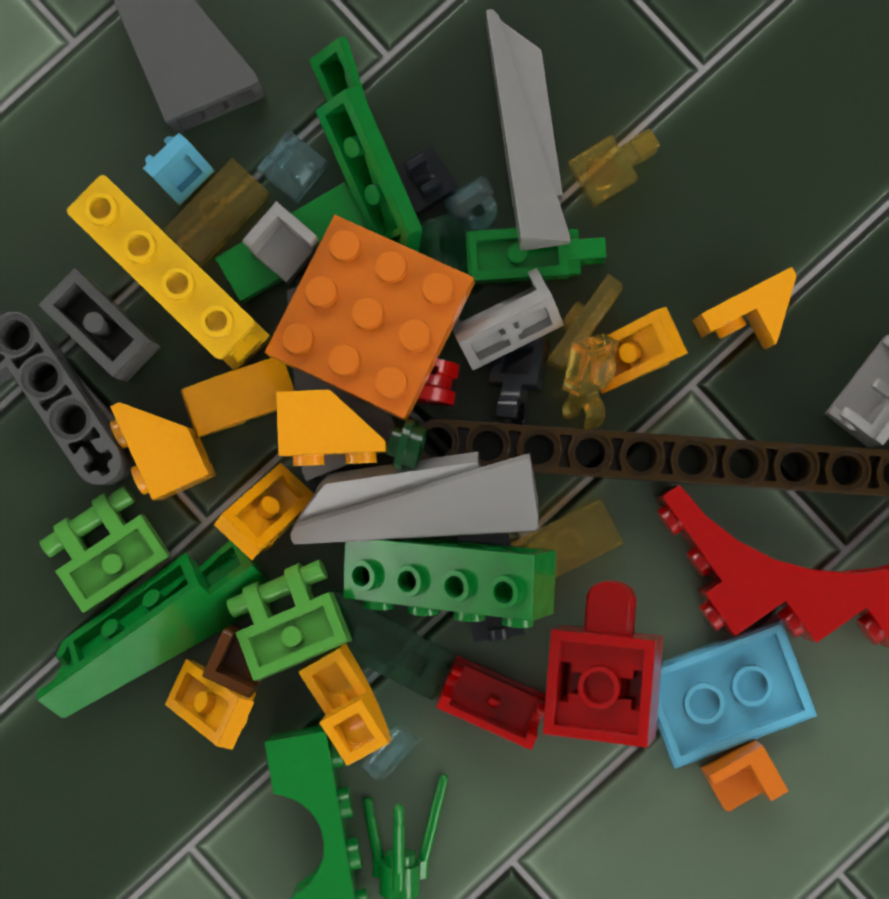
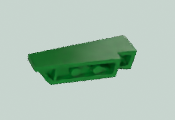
M346 36L338 37L309 60L327 100L325 104L315 110L367 229L418 252L422 234L421 224L368 106Z

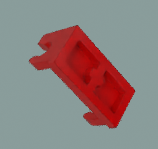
M457 654L437 698L436 708L532 750L538 736V725L544 716L546 694Z

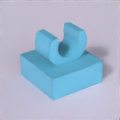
M178 133L175 137L167 136L164 139L167 145L154 157L149 154L145 158L146 165L143 169L180 206L215 170L192 144Z

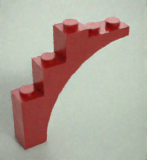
M680 485L670 486L655 497L662 506L656 513L664 526L673 536L680 532L691 549L685 554L692 566L703 578L708 574L712 577L711 581L696 591L704 601L698 608L715 631L723 628L725 632L736 636L780 605L782 610L777 615L782 620L784 627L794 638L801 635L803 639L817 643L859 613L861 617L856 620V623L865 637L874 645L880 643L882 646L889 648V563L879 567L846 571L807 569L773 559L738 541L707 517Z

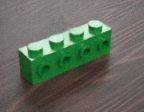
M428 537L345 542L343 598L363 600V608L369 610H391L394 608V604L408 606V614L434 616L439 614V610L453 611L454 619L458 621L480 622L485 621L486 616L502 617L503 626L530 628L534 626V620L554 614L556 550Z

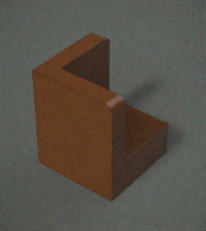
M231 624L223 629L202 677L250 698L258 690L262 680L253 681L235 632L244 628Z

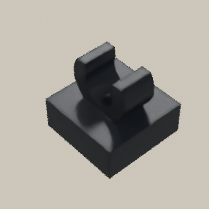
M432 145L396 167L417 217L458 192L456 182Z

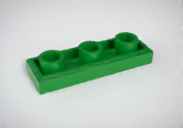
M346 182L291 213L317 236L319 242H321L334 214L367 229ZM243 242L215 258L242 304L282 281L279 276L250 253Z

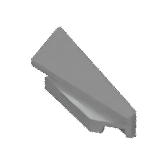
M493 9L486 10V26L520 251L570 244V234L559 203L562 200L563 193L542 51L502 22L499 15Z
M477 451L419 460L416 469L404 466L402 470L393 467L394 464L328 473L317 486L315 495L295 518L290 536L293 544H313L536 531L539 528V507L530 454L520 455L481 467L479 452Z

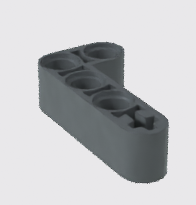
M7 312L0 315V386L13 377L15 378L77 473L86 482L94 485H117L122 483L131 472V454L128 448L122 449L111 430L110 421L49 330L40 321L19 312ZM27 325L30 331L29 341L23 348L16 350L12 343L14 332L19 327ZM54 366L58 373V381L52 390L44 392L40 386V376L45 369ZM81 407L86 415V424L79 433L73 435L67 426V418L74 409ZM92 442L96 450L94 448L83 447L82 445H86ZM97 451L112 455L113 458L107 463L110 472L97 470L96 467L102 462Z

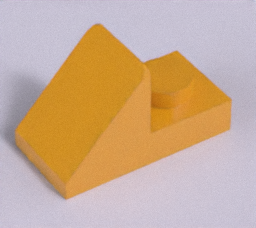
M790 267L701 313L692 320L701 338L714 331L719 339L730 335L747 325L743 318L746 315L763 349L766 350L776 345L797 275L793 267Z
M667 307L654 310L581 349L602 394L662 368L671 361L688 354Z
M280 463L225 510L214 526L253 560L261 551L265 552L273 546L294 523L295 518L304 510L315 494Z
M185 659L165 705L214 745L233 750L241 730L246 725L248 715L254 704L253 700L256 692L248 698L202 677L206 666L193 660Z

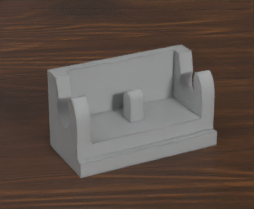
M537 268L527 272L533 287L460 322L459 318L457 319L452 330L472 370L564 326L553 296Z
M889 334L882 338L825 412L826 416L867 447L884 445L889 438Z

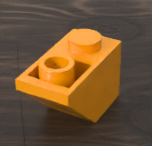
M328 389L276 392L279 456H293V466L325 465L324 455L345 454V464L377 463L376 453L387 452L388 441L333 391Z
M121 402L110 406L115 416V420L110 422L111 430L122 449L128 447L133 456L136 466L131 467V473L138 489L143 495L149 493L152 500H164L217 476L201 439L197 438L194 429Z

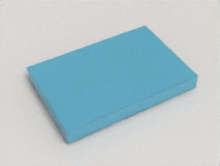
M782 620L770 621L743 631L736 636L727 637L662 661L657 727L674 769L817 717Z

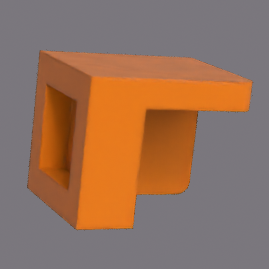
M756 740L733 747L700 766L721 806L726 811L737 808L761 793L770 801H773L789 791L764 746Z

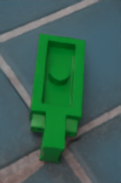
M517 228L466 232L468 275L474 277V285L531 281L527 272L535 268L538 269L543 280L569 279V276H580L581 266L605 263L607 258L605 237L579 239L578 229H568L570 244L520 251Z

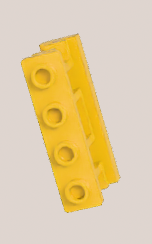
M100 175L67 208L68 215L215 358L222 359L233 370L244 367L271 340L272 337L107 176Z

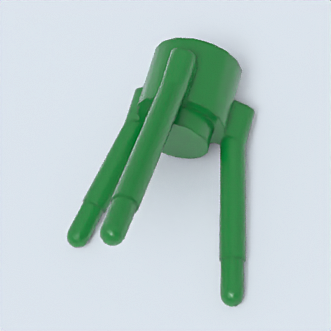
M446 774L439 776L418 858H416L415 851L405 848L404 806L401 803H397L394 806L393 849L385 851L384 857L373 801L370 797L363 799L365 821L373 857L372 876L379 878V894L381 897L386 899H414L419 896L420 880L429 877V858L449 779Z

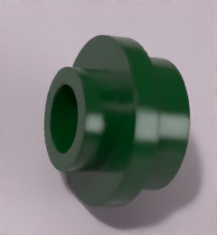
M408 418L404 427L395 425L392 431L387 455L395 457L393 467L402 470L404 466L416 469L419 463L428 429L416 426L417 420Z

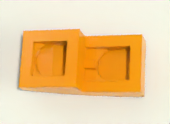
M270 358L186 387L181 390V394L197 438L244 424L250 419L276 412V392L295 391L286 364Z
M347 644L322 654L305 664L298 671L325 713V716L319 722L347 766L390 743L392 738L379 704Z

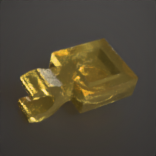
M650 128L620 147L613 136L610 135L568 161V167L593 207H596L636 182L638 176L632 166L656 154L660 144Z
M602 333L573 342L562 388L569 392V396L564 402L562 409L563 418L568 420L579 416L582 407L586 413L585 429H593L603 423L605 419V406L599 396V390L608 387V383L615 374V355L619 343L618 340Z

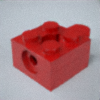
M608 580L600 582L589 589L586 594L584 627L560 625L551 629L543 734L648 748L655 740L664 635L634 632L637 598L634 590L626 583L618 580Z

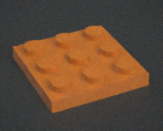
M334 214L265 353L279 362L407 421L475 284L474 277Z

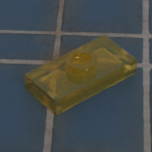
M231 158L165 227L164 231L203 267L271 195L239 163Z
M608 274L586 306L578 301L574 304L563 320L564 326L562 328L567 330V332L549 356L547 364L560 373L567 370L623 290V283Z
M600 498L510 544L511 546L556 550V578L624 543Z

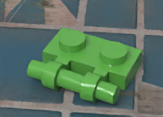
M125 485L110 495L104 492L91 501L92 507L72 520L66 517L53 526V533L39 541L41 548L47 556L53 557L65 549L71 557V561L55 572L82 613L89 612L172 557L145 514H140L128 523L123 519L121 511L136 502L133 494ZM104 523L110 535L88 548L83 536Z
M320 559L305 566L301 563L284 569V575L264 584L259 581L243 587V593L227 600V607L234 618L249 612L254 625L235 632L253 681L267 678L352 641L335 594L328 592L314 598L311 591V585L328 578L326 568ZM291 594L295 607L273 616L270 610V603Z

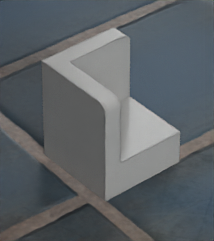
M277 201L243 239V243L250 253L288 285L313 258L320 244L317 236Z

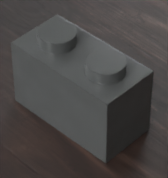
M76 268L39 304L112 377L126 383L161 348L90 277Z

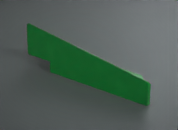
M231 540L224 544L200 567L185 552L65 638L55 655L62 665L55 679L45 687L39 688L36 694L37 700L62 718L72 715L222 631L229 625L250 615L248 612L234 618L227 607V600L243 593V587L256 581L262 584L271 581L270 577L256 557L251 560Z

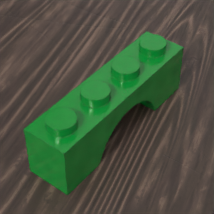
M321 725L271 734L264 743L273 794L291 798L306 807L318 822L324 842V854L321 863L308 877L296 884L291 899H370L368 889H359L356 869L363 868V859L359 838H350L347 818L354 817V806L350 787H341L338 767L345 766L344 760Z

